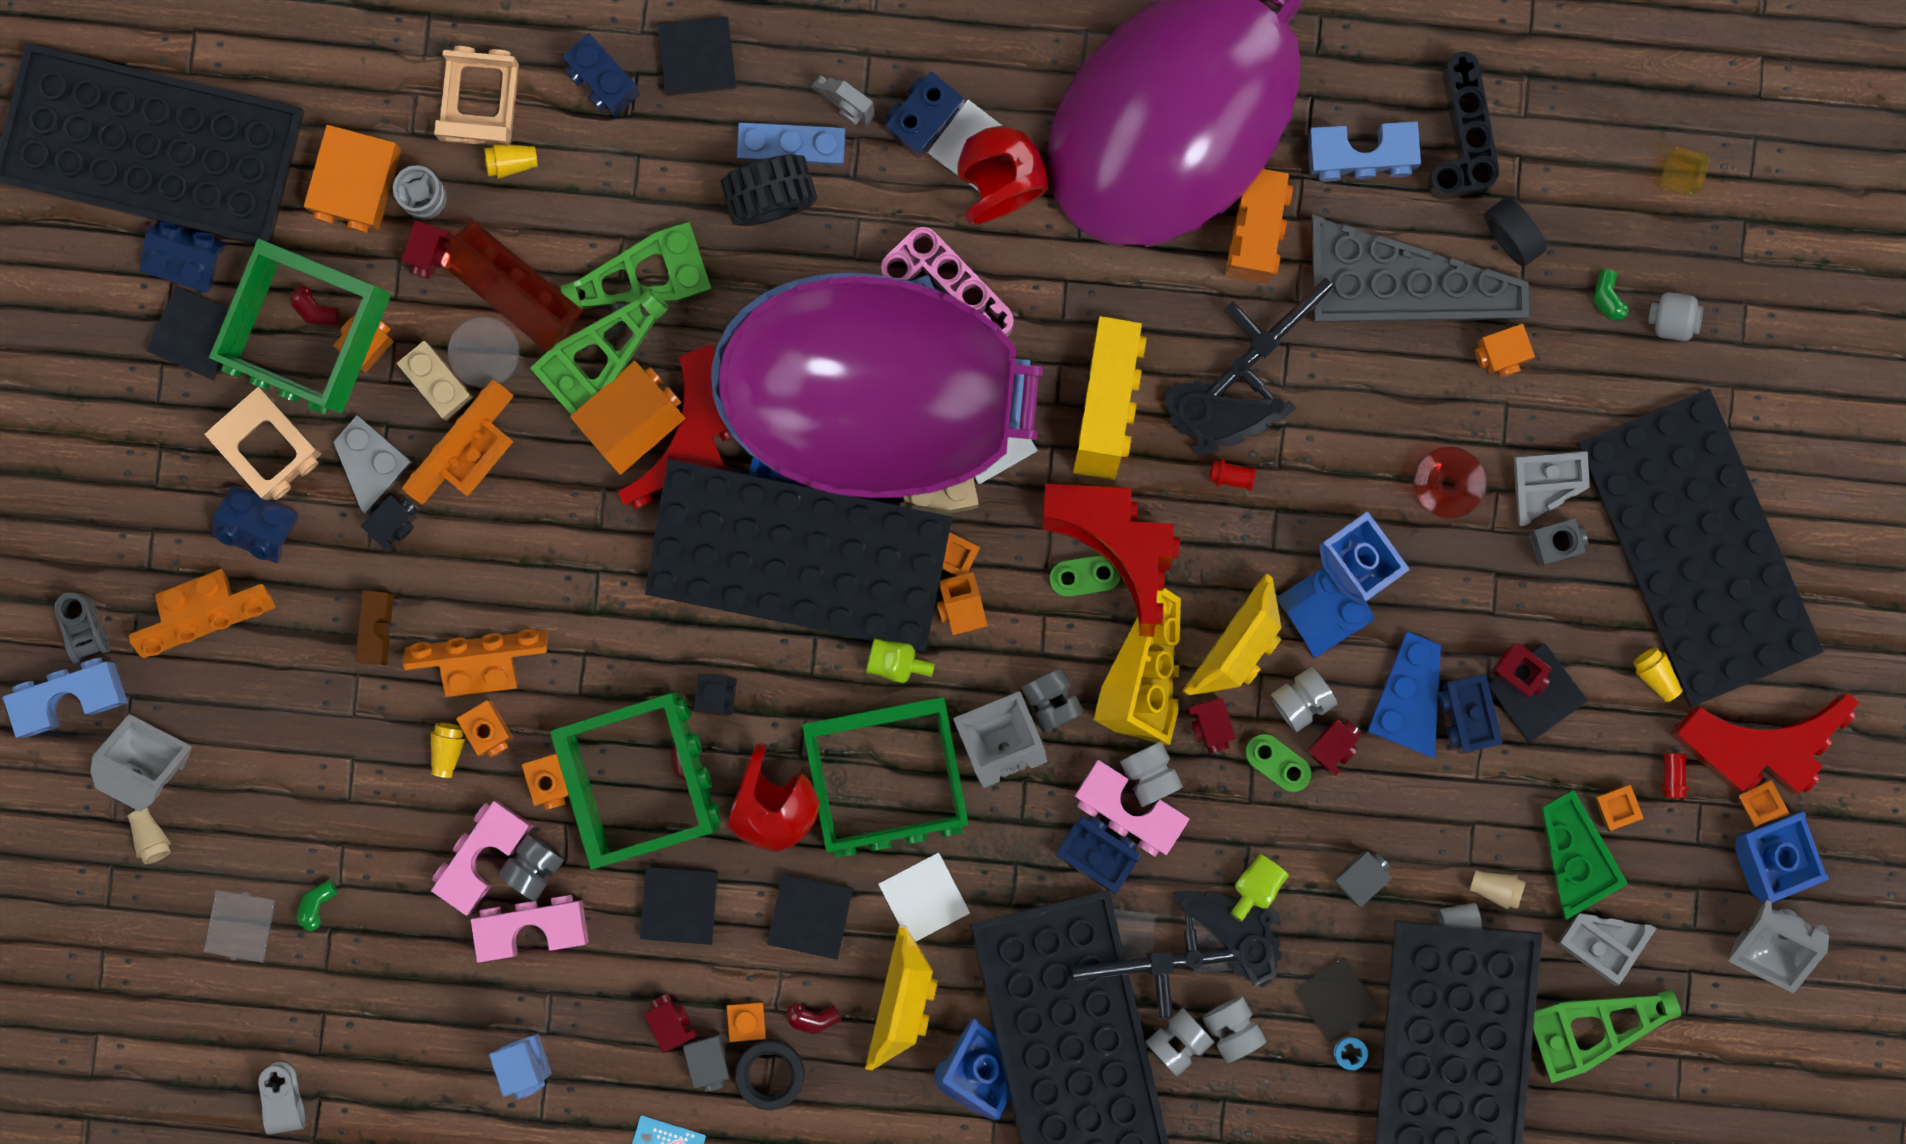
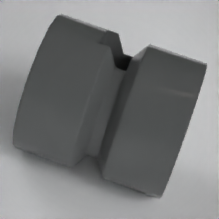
M1063 668L1021 687L1029 705L1036 706L1038 709L1034 716L1043 733L1084 714L1077 696L1071 695L1068 692L1071 684ZM1056 697L1059 707L1054 709L1048 700Z
M526 833L515 849L517 857L508 858L497 875L516 891L536 901L547 886L546 876H554L565 858L537 837Z

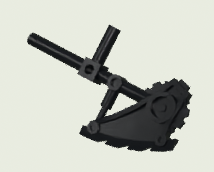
M1326 277L1269 331L1266 329L1262 331L1233 300L1223 311L1252 340L1250 343L1252 347L1240 358L1234 360L1232 366L1212 385L1208 383L1202 385L1201 381H1192L1190 385L1187 383L1181 385L1175 383L1173 387H1167L1162 397L1166 399L1164 405L1167 407V413L1171 414L1169 421L1172 426L1178 427L1180 434L1185 435L1188 433L1191 435V438L1196 436L1199 439L1198 445L1190 446L1197 455L1221 450L1218 446H1234L1246 440L1242 436H1256L1270 428L1265 424L1279 422L1296 409L1290 400L1284 403L1281 399H1275L1264 388L1263 381L1250 367L1261 357L1265 359L1280 345L1278 341L1335 288ZM1241 377L1255 392L1258 391L1265 399L1250 400L1222 397L1221 395Z
M1172 891L1173 902H1179L1180 910L1185 914V953L1172 954V951L1146 953L1147 957L1078 965L1071 966L1070 968L1072 981L1149 972L1150 975L1155 976L1159 1018L1173 1017L1169 973H1174V968H1199L1201 965L1226 962L1228 966L1233 967L1232 972L1238 977L1243 975L1245 980H1250L1254 986L1259 984L1260 987L1272 983V978L1277 976L1276 969L1278 966L1276 962L1281 960L1282 952L1278 949L1281 945L1278 937L1273 936L1274 931L1270 929V925L1275 923L1281 926L1279 913L1271 908L1262 909L1253 905L1243 921H1239L1230 912L1241 898L1231 896L1232 900H1230L1223 894L1205 892L1206 896L1196 891ZM1192 918L1206 928L1225 948L1198 951L1196 929H1193Z

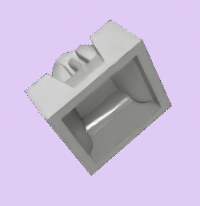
M1020 691L953 718L983 788L1000 782V776L1005 778L1009 774L1024 770L1027 765L1032 769L1047 762L1043 743Z
M129 714L92 756L90 772L95 788L141 812L155 801L160 795L163 786L167 784L178 769L183 770L192 746Z
M1766 900L1759 909L1749 931L1743 930L1735 940L1728 962L1794 994L1828 952V929L1824 925H1818L1812 931L1811 925L1798 917L1794 911L1790 909L1772 910L1771 901Z

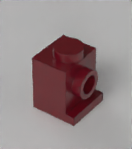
M414 221L401 260L407 267H410L408 273L429 280L430 275L435 274L437 267L442 268L447 255V248L444 247L445 242L452 244L454 236L449 231Z
M1519 642L1511 643L1490 672L1498 676L1523 697L1528 698L1532 694L1539 696L1551 680L1547 675L1552 668ZM1519 666H1524L1528 671L1527 677L1523 680L1519 679L1516 675V669Z
M1223 697L1186 709L1188 715H1196L1197 721L1191 722L1197 742L1204 741L1209 754L1230 748L1228 741L1234 740L1236 737Z
M1339 719L1333 720L1305 752L1331 776H1336L1341 771L1336 764L1341 762L1345 765L1358 751L1354 745L1359 740L1362 732L1347 719L1343 723Z
M668 993L649 1002L651 1010L644 1013V1016L663 1053L698 1035L696 1028L688 1030L686 1024L691 1021L682 1003L676 1005Z

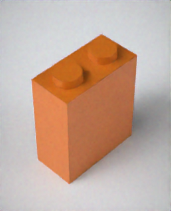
M326 125L304 208L313 213L312 219L332 225L335 219L346 222V228L356 232L367 234L368 228L379 231L401 154V148L394 142Z
M635 360L620 372L613 382L605 385L570 416L620 475L686 419L677 409V406L682 403L668 386L661 390L659 387L664 382L651 367L644 371Z

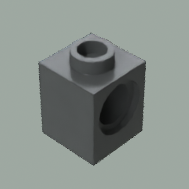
M1576 518L1528 532L1538 567L1586 553L1584 546L1588 545L1587 534L1583 525L1577 524ZM1556 532H1561L1568 538V547L1565 551L1557 550L1552 543Z
M1363 850L1332 881L1355 906L1361 908L1392 877L1386 872L1390 868L1389 864L1376 851L1371 855L1368 851Z
M721 1034L685 1043L683 1049L694 1089L703 1086L704 1092H709L725 1087L724 1080L730 1079L732 1075Z

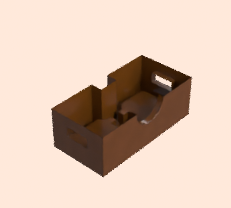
M363 590L356 653L357 663L387 666L390 640L389 627L392 620L394 594Z

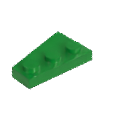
M1570 790L1540 807L1564 920L1569 919L1628 885L1574 790Z

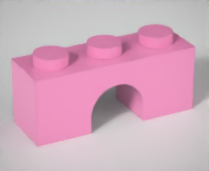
M1097 760L1074 797L1080 800L1077 807L1093 817H1096L1098 812L1110 819L1107 826L1123 837H1126L1128 832L1141 839L1137 846L1154 857L1157 856L1159 851L1167 855L1190 818L1160 799L1155 801L1152 808L1144 815L1132 816L1128 814L1121 805L1120 796L1129 779Z
M493 801L491 805L485 803L473 820L478 824L470 835L464 833L453 848V851L457 853L449 865L444 862L432 878V881L436 884L431 891L466 916L474 912L492 886L477 871L476 860L479 853L484 848L491 846L501 850L508 856L513 855L525 834L529 833L534 826L500 801Z
M572 895L551 898L550 906L538 908L537 901L515 904L516 911L502 913L501 907L479 910L480 917L471 919L477 963L518 955L516 938L520 929L525 925H535L544 931L547 936L549 951L589 943L583 901L573 902Z

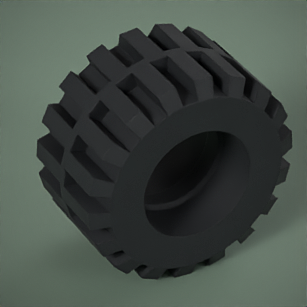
M787 154L756 161L731 171L720 180V186L731 222L737 226H753L782 219L807 209L818 199L806 157L803 155Z

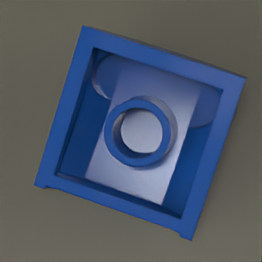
M1368 511L1319 545L1323 568L1344 596L1360 604L1365 603L1410 570Z
M1323 567L1276 597L1277 603L1285 611L1303 638L1313 659L1375 619L1367 602L1360 604L1344 596Z
M1804 811L1759 828L1744 831L1736 840V854L1748 887L1762 904L1766 900L1773 903L1829 880L1828 875L1825 874L1806 822Z
M971 1019L948 1059L943 1060L937 1066L935 1081L942 1092L969 1110L991 1120H999L1009 1100L995 1035L978 1024L979 1021Z

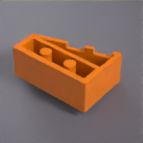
M1263 169L1239 198L1225 276L1267 284L1272 275H1277L1281 256L1277 254L1278 241H1283L1287 220L1282 219L1284 205L1290 206L1293 193V185L1288 184V173Z

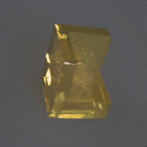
M1675 147L1666 155L1658 188L1689 197L1695 196L1703 188L1711 155Z

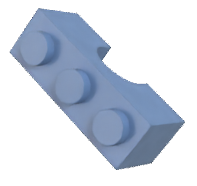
M1418 122L1382 124L1378 129V147L1370 153H1361L1351 147L1347 138V126L1311 128L1307 134L1310 177L1319 176V181L1322 182L1337 181L1341 179L1340 175L1354 174L1355 179L1359 180L1372 179L1376 177V173L1390 172V177H1407L1412 175V171H1416L1421 164Z
M96 658L80 664L82 670L69 674L68 669L60 670L47 675V682L34 685L33 681H29L12 687L13 693L3 696V700L15 737L28 738L60 727L56 715V707L59 700L69 693L78 697L84 714L95 715L128 704L116 664L113 662H103L102 658Z
M539 1033L505 1044L499 1050L489 1054L503 1097L513 1094L516 1100L534 1094L542 1086H545L544 1080L552 1075Z

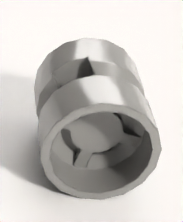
M419 165L409 166L401 170L394 180V197L398 204L412 217L421 220L432 219L445 208L447 201L446 189L437 176L428 168Z
M1312 666L1295 677V684L1293 686L1286 683L1270 694L1274 705L1295 733L1313 722V714L1323 715L1338 704L1326 682Z
M1162 741L1120 761L1127 778L1136 781L1133 790L1141 807L1183 788L1176 770L1167 767L1170 758Z
M1243 996L1234 998L1216 1007L1202 1017L1210 1035L1219 1038L1216 1046L1225 1063L1238 1060L1267 1042L1259 1025L1250 1022L1249 1019L1252 1016V1012Z
M1183 1007L1168 1020L1169 1028L1167 1030L1160 1028L1146 1041L1147 1045L1177 1077L1192 1064L1191 1056H1201L1215 1043ZM1175 1036L1186 1046L1180 1053H1177L1169 1044Z

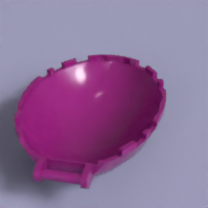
M1157 0L1142 8L1116 28L1081 66L1062 97L1052 123L1048 143V176L1054 197L1065 216L1079 230L1100 242L1123 247V244L1145 245V247L1171 242V238L1190 230L1195 232L1202 228L1204 222L1219 212L1222 214L1236 202L1264 169L1278 147V141L1286 125H1289L1293 115L1294 102L1297 93H1299L1301 63L1298 38L1287 25L1302 5L1301 0H1269L1281 9L1277 15L1259 0Z
M848 276L797 285L792 289L771 297L751 311L749 316L735 329L725 349L720 367L719 381L721 400L727 419L739 439L758 459L778 473L812 488L840 495L868 498L905 497L938 492L962 484L985 472L1007 454L1008 438L1037 440L1038 431H1034L1038 380L1039 376H1043L1044 367L1015 364L1017 348L999 326L978 309L967 305L954 296L924 287L923 285L889 278ZM1014 374L1024 375L1019 429L1009 428Z

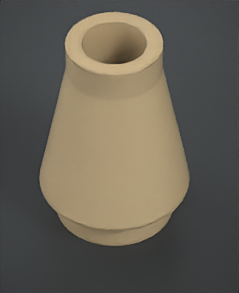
M148 808L141 812L136 810L127 816L131 826L136 857L141 858L143 864L157 862L171 853L168 847L171 842L150 815Z
M1476 870L1470 891L1482 895L1507 910L1509 907L1518 909L1526 881L1517 879L1518 875L1487 873Z

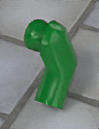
M1600 269L1593 296L1594 304L1607 319L1621 321L1626 318L1629 309L1627 304L1622 302L1614 292L1618 273L1607 269Z
M330 879L306 892L301 897L296 913V921L305 931L311 932L320 926L321 921L318 915L320 905L338 895V891Z

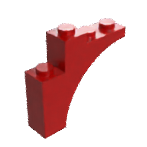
M712 343L678 357L684 376L685 392L682 414L686 419L679 424L670 446L655 466L631 485L617 491L625 507L632 505L634 510L643 508L654 502L653 496L662 493L667 460L670 455L725 466L714 440L720 437L722 442H725L734 437L720 417L713 397L711 376L715 349Z
M1045 484L1042 531L1056 532L1074 538L1088 545L1110 562L1126 583L1133 598L1139 622V636L1154 637L1156 625L1163 624L1164 604L1157 603V591L1164 590V570L1170 571L1172 559L1179 558L1180 537H1173L1174 524L1137 522L1138 501H1131L1132 488Z
M1849 693L1838 694L1826 707L1806 720L1794 725L1771 730H1758L1737 726L1715 717L1702 707H1693L1670 735L1735 792H1743L1745 789L1748 791L1752 790L1762 780L1764 775L1761 771L1765 770L1788 792L1800 794L1804 791L1806 793L1819 781L1820 777L1817 773L1823 768L1813 756L1815 754L1817 756L1823 754L1831 745L1833 740L1829 737L1838 727L1840 729L1845 728L1854 719L1856 713L1853 710L1859 702Z

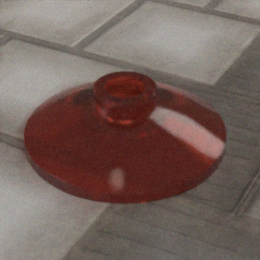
M1444 447L1429 453L1420 462L1414 477V488L1418 500L1427 511L1442 518H1459L1472 512L1482 501L1486 490V475L1481 463L1470 452L1457 447ZM1449 477L1454 481V488L1452 490H1445L1443 488L1442 481L1444 478Z

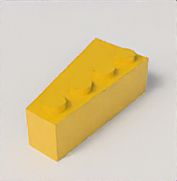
M1099 317L1089 372L1090 379L1084 402L1085 410L1078 439L1079 447L1073 469L1074 474L1115 480L1121 457L1128 458L1131 436L1125 435L1126 424H1133L1137 404L1130 402L1132 390L1138 391L1142 372L1140 369H1135L1137 357H1144L1147 337L1140 336L1142 323Z

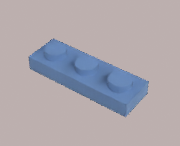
M739 123L737 160L760 161L780 155L796 154L805 156L807 164L844 166L845 128Z

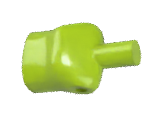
M874 637L866 673L881 676L891 681L905 683L908 681L911 672L932 677L935 663L915 659V649L910 644Z
M1258 854L1250 867L1246 869L1235 883V888L1242 897L1230 914L1237 920L1243 921L1253 905L1262 909L1268 908L1281 886L1289 877V874L1269 858Z

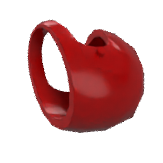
M996 126L978 131L966 139L957 162L958 176L960 180L974 184L981 196V201L973 205L964 214V217L971 225L983 224L1004 217L1035 201L1049 189L1047 173L1040 152L1024 132L1004 126Z
M756 743L739 786L726 828L737 838L758 849L779 852L792 848L810 832L818 817L820 801L810 780L802 771L797 772L784 786H778L770 782L761 771V763L767 744Z

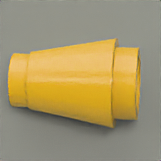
M492 144V147L484 148L488 177L497 176V179L537 167L535 146Z
M1653 647L1643 652L1634 660L1635 673L1662 697L1665 702L1675 699L1682 693L1683 689L1665 652H1660L1657 647Z
M436 723L434 731L430 732L431 774L438 777L451 778L466 737L463 735V730L459 725Z

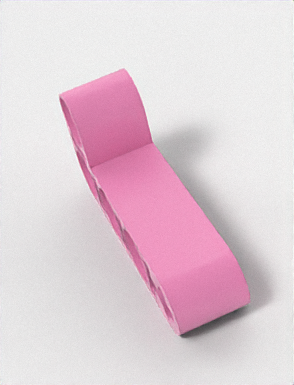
M927 227L916 228L883 259L881 265L882 276L891 277L887 272L888 267L894 262H901L906 265L908 270L905 276L898 279L913 281L923 271L926 275H929V278L944 293L954 296L964 302L962 296L966 290L972 288L979 290L983 299L977 305L969 306L982 312L988 303L991 302L993 305L989 306V312L995 318L1005 317L1004 329L1001 330L1007 337L1011 333L1014 319L1010 309L932 229ZM924 237L931 240L933 243L932 250L926 254L916 252L913 244L917 239ZM944 263H951L958 269V274L953 279H943L938 274L939 267ZM983 312V314L991 320V318L985 312Z

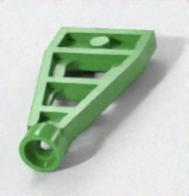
M690 222L655 232L581 279L560 286L569 313L583 308L625 306L637 300L649 288L654 290L665 303L679 302L712 291ZM651 255H661L669 272V281L662 286H643L638 282L635 274L637 265ZM619 270H625L629 276L631 290L626 293L607 295L601 285L603 278ZM578 289H582L585 292L584 300H580Z
M649 288L634 302L555 344L530 369L572 415L605 385L613 382L619 373L625 369L655 321L669 310V307L654 290ZM641 306L646 309L650 314L649 316L642 313ZM624 321L633 331V334L620 351H616L604 337V333L618 322ZM591 344L598 345L608 357L607 365L596 379H590L574 361L575 354Z
M1672 989L1657 993V995L1562 1001L1536 1009L1533 1035L1549 1082L1554 1083L1589 1071L1666 1021L1681 1017V1010ZM1657 1003L1659 1004L1662 1014H1659L1656 1011ZM1634 1008L1639 1018V1024L1622 1034H1616L1609 1017L1610 1013L1615 1010ZM1579 1017H1597L1601 1020L1605 1031L1603 1040L1588 1050H1581L1577 1047L1571 1029L1572 1021Z

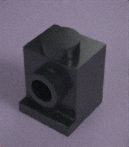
M390 495L366 519L361 527L385 551L393 553L397 548L392 543L396 539L399 542L411 533L414 529L411 523L417 518L415 515L419 510L404 496L398 500Z
M698 674L694 710L733 715L737 679Z

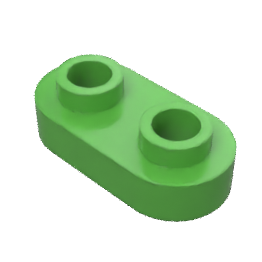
M1101 555L1060 562L1052 569L1049 581L1051 588L1059 596L1074 597L1109 591L1118 584L1121 576L1110 562ZM1099 567L1109 569L1110 576L1108 579L1101 580L1097 577L1096 571ZM1065 572L1072 573L1075 578L1074 583L1071 585L1063 584L1061 575Z
M1261 734L1253 737L1247 743L1245 756L1248 763L1281 789L1297 792L1304 789L1310 782L1311 769L1308 763L1275 737ZM1262 745L1268 746L1271 750V755L1267 759H1262L1258 755V749ZM1291 767H1296L1300 772L1299 778L1295 781H1291L1287 777V771Z

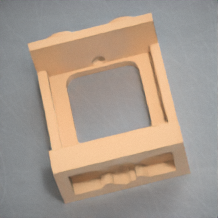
M454 46L453 51L443 50V56L446 59L440 121L436 120L434 135L442 142L492 146V144L511 145L519 63L516 58L510 56V52L499 49H491L489 54L475 53L474 48L466 46ZM465 67L489 68L502 71L499 113L495 117L465 115L458 112L461 72Z
M257 387L204 435L260 498L264 500H271L272 498L278 500L290 490L291 485L289 483L299 474L305 476L317 466L318 461L316 459L322 453L312 446L274 403L275 400L268 392ZM264 421H270L297 453L296 458L271 480H265L238 449L239 443Z

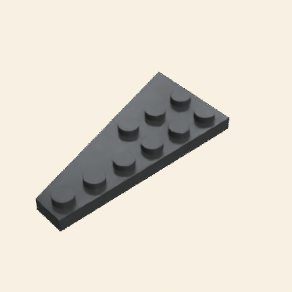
M1316 215L1311 216L1313 289L1325 277L1335 287L1313 308V323L1522 320L1529 318V284L1527 281L1489 269L1477 268L1457 259L1445 258L1433 254L1431 251L1380 235L1375 236L1345 224L1333 223Z

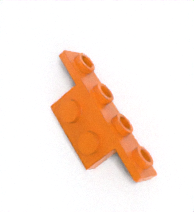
M495 379L491 380L480 391L478 397L464 414L456 420L454 426L444 438L434 446L432 452L419 468L410 475L402 490L420 504H424L440 484L447 479L468 497L513 443L509 437L492 424L495 418L511 401L513 394Z
M223 569L155 594L161 622L128 635L130 644L140 657L147 658L183 643L192 642L196 638L214 631L226 629L230 625L248 618L260 616L276 606L263 584L232 595L228 577Z
M525 629L516 634L501 635L499 633H491L482 638L465 639L458 637L452 638L447 642L433 644L418 642L405 648L402 664L404 670L439 666L445 697L517 689L518 681L513 657L546 653L548 633L547 630Z

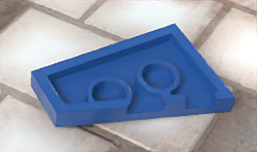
M1408 631L1405 632L1366 732L1430 758H1435L1440 644Z

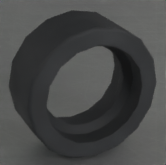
M1506 196L1484 213V219L1490 232L1502 249L1518 265L1527 266L1547 250L1546 241L1538 226L1524 208L1513 198Z
M767 1039L754 1043L743 1053L736 1066L735 1081L739 1093L747 1103L758 1109L773 1111L786 1107L796 1099L804 1084L805 1069L800 1055L792 1046L780 1040ZM767 1053L783 1057L790 1065L792 1072L788 1088L775 1096H764L756 1092L749 1079V1069L753 1061L760 1055Z

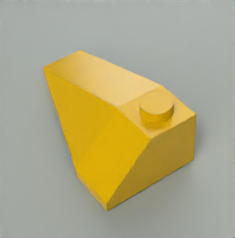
M1164 588L1163 591H1157V603L1164 604L1163 624L1156 625L1154 637L1139 636L1137 617L1101 687L1094 720L1116 733L1155 743L1162 741L1163 745H1170L1178 715L1179 699H1173V678L1179 677V665H1174V645H1177L1180 641L1181 598Z

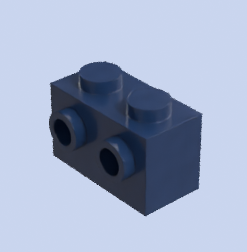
M590 33L562 56L568 66L564 69L565 73L577 86L583 83L592 92L588 95V98L601 112L607 109L615 118L641 94L633 80Z
M932 71L926 78L922 75L919 76L908 90L911 94L903 105L897 102L885 117L888 121L885 125L886 132L918 159L964 106V98Z

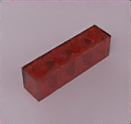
M474 220L452 237L442 258L441 265L546 352H551L557 343L571 335L583 312L580 307Z

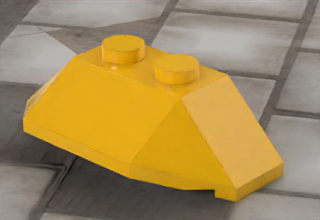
M1267 573L1263 575L1182 690L1183 694L1191 696L1240 687L1243 682L1250 685L1261 669L1256 663L1263 653L1270 656L1281 641V638L1277 636L1281 629V622L1273 577Z
M899 925L865 1066V1069L874 1070L916 1044L918 1035L925 1036L930 1015L923 1014L926 999L934 1000L938 980L932 978L933 969L906 926Z

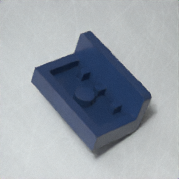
M158 221L145 234L139 271L207 293L212 288L217 256L224 250L225 242L215 239L212 234L206 232H193L181 228L180 225Z
M232 485L213 516L212 535L225 545L237 546L250 552L258 559L278 563L281 558V547L298 521V513Z
M1483 674L1443 683L1444 691L1439 692V699L1443 712H1449L1452 726L1447 727L1451 747H1457L1458 753L1464 754L1503 744L1487 675Z
M1090 815L1087 819L1081 816L1077 819L1054 856L1115 895L1142 855L1136 852L1138 846L1121 835L1116 839L1105 832L1107 826L1100 820Z

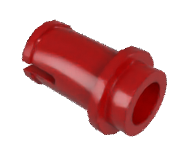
M1221 459L1220 462L1213 461L1209 482L1215 483L1216 487H1220L1223 484L1252 491L1256 468L1227 464L1225 459Z
M1663 754L1664 786H1661L1660 789L1664 791V798H1686V791H1690V787L1686 786L1687 754Z

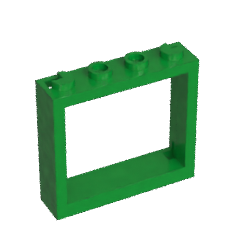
M257 239L209 358L222 363L221 371L238 378H240L242 372L250 375L248 382L266 390H269L270 385L278 387L277 395L294 402H298L299 397L308 400L307 408L325 415L328 409L343 413L392 293ZM279 263L363 297L324 393H320L240 359Z
M680 692L670 693L550 731L591 870L721 831L719 826L721 819L718 813L721 811L717 802H712L709 788H712L711 777L707 768H702L698 755L702 752L701 743L697 734L691 732L688 719L691 718V710L687 708L685 699L681 698ZM664 708L699 826L610 853L576 735Z
M944 697L802 724L814 790L820 801L819 816L826 853L834 851L835 858L857 854L856 847L869 844L871 851L892 847L891 840L905 838L906 844L928 840L926 833L941 831V836L947 837L962 834V826L969 825ZM936 714L956 816L836 839L817 737Z

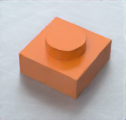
M949 533L942 570L955 576L967 574L980 547Z
M1772 780L1739 795V799L1755 829L1789 815V811Z
M1626 785L1594 797L1607 831H1612L1644 819L1631 785Z
M764 1002L727 1005L730 1042L766 1039Z

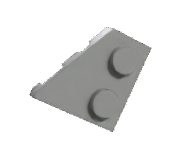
M819 75L811 88L841 109L839 114L855 126L860 122L867 127L875 116L873 101L844 80H836L830 77L826 80L823 76Z
M358 415L334 441L360 509L367 515L413 463Z
M1587 451L1514 456L1517 522L1519 526L1528 525L1531 523V520L1548 510H1553L1571 496H1576L1590 488Z
M1579 913L1574 916L1558 940L1557 945L1611 984L1618 986L1629 972L1656 928L1647 924L1639 925L1627 923L1623 920L1603 919Z

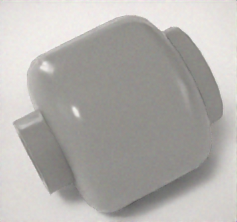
M1664 293L1659 303L1652 302L1649 324H1655L1656 335L1660 338L1688 341L1693 337V334L1700 333L1704 306H1698V300L1694 296Z

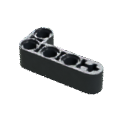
M1461 51L1455 53L1443 69V82L1458 160L1439 164L1429 175L1427 188L1429 193L1439 200L1484 193L1499 177V165L1480 64L1472 53ZM1458 64H1460L1462 70H1468L1463 79L1460 72H1454ZM1462 83H1463V84H1464V88H1461L1460 90H1458L1459 87H1460V86L1462 85ZM1462 98L1471 99L1476 106V111L1473 113L1464 112L1460 108L1459 100ZM1466 134H1478L1482 139V147H1471L1466 141ZM1481 167L1485 169L1489 175L1488 182L1480 183L1476 181L1472 175L1473 168ZM1440 173L1450 175L1454 181L1453 188L1445 189L1438 184L1437 175Z

